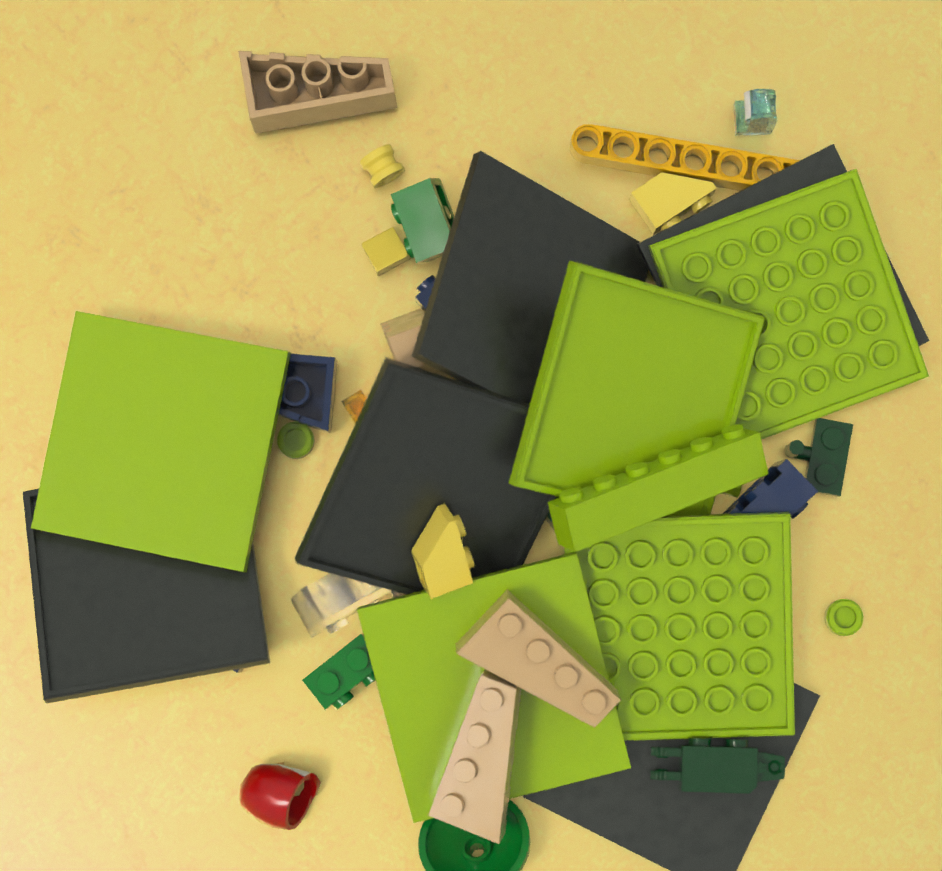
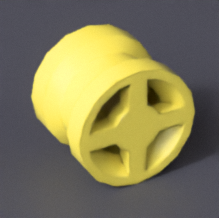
M391 144L373 150L360 161L362 168L368 170L371 174L370 181L374 188L390 183L405 171L402 163L396 162L393 157L394 149Z

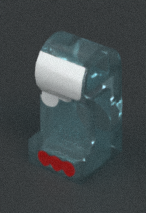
M773 89L746 91L744 93V100L735 101L733 104L735 136L771 134L777 123L776 91Z

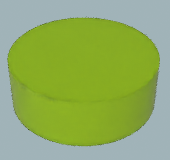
M296 421L289 422L278 433V447L289 458H303L314 447L313 432L305 424Z
M839 599L827 607L825 623L832 633L839 636H849L856 633L862 626L863 612L856 602L849 599Z

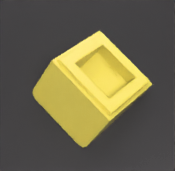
M393 227L361 243L378 276L410 260L406 248Z

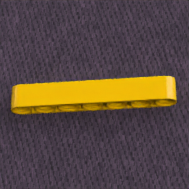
M593 124L579 126L573 132L570 143V152L573 158L583 164L657 176L663 172L713 182L716 187L738 191L761 181L757 176V170L760 168H768L775 174L800 161ZM582 137H590L596 142L597 147L592 151H583L578 147L577 141ZM618 143L628 144L632 149V154L626 158H621L614 153L613 147ZM654 149L663 150L667 154L668 160L663 164L654 163L649 157V152ZM690 155L698 156L703 161V168L699 170L688 168L685 158ZM726 161L735 163L739 168V174L736 176L725 175L722 172L721 164Z

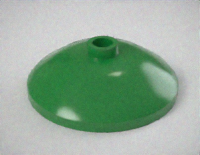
M509 799L506 833L500 844L436 818L424 820L419 834L418 850L425 871H521L527 861L531 842L529 827L523 813ZM475 850H484L481 856H472Z

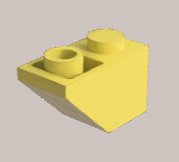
M661 172L631 192L629 200L654 235L661 229L665 230L681 222L682 219L680 217L690 210H693L696 214L713 202L710 197L713 196L716 186L713 182Z
M445 504L437 506L411 550L419 580L430 599L473 583L469 569L475 567L469 548L467 546L463 547L461 537L466 536L463 522L458 514L453 516Z

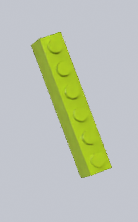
M731 425L721 430L722 434L715 437H701L692 440L690 446L682 450L672 449L658 454V459L654 461L633 463L625 468L626 472L615 476H600L593 480L592 485L585 488H570L562 491L559 498L548 502L558 545L577 552L768 475L760 433L746 429L743 425Z

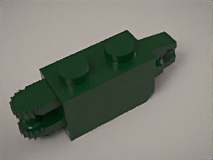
M689 738L688 745L679 744V747H651V756L656 758L679 757V771H669L668 769L651 770L650 779L679 781L678 789L682 792L750 794L757 787V782L784 779L785 756L760 752L756 747H748L749 740L726 739V746L711 745V738Z

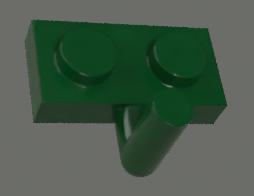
M817 418L815 419L810 446H805L801 441L794 440L785 447L786 456L808 461L805 478L817 489V493L835 497L841 496L853 424Z

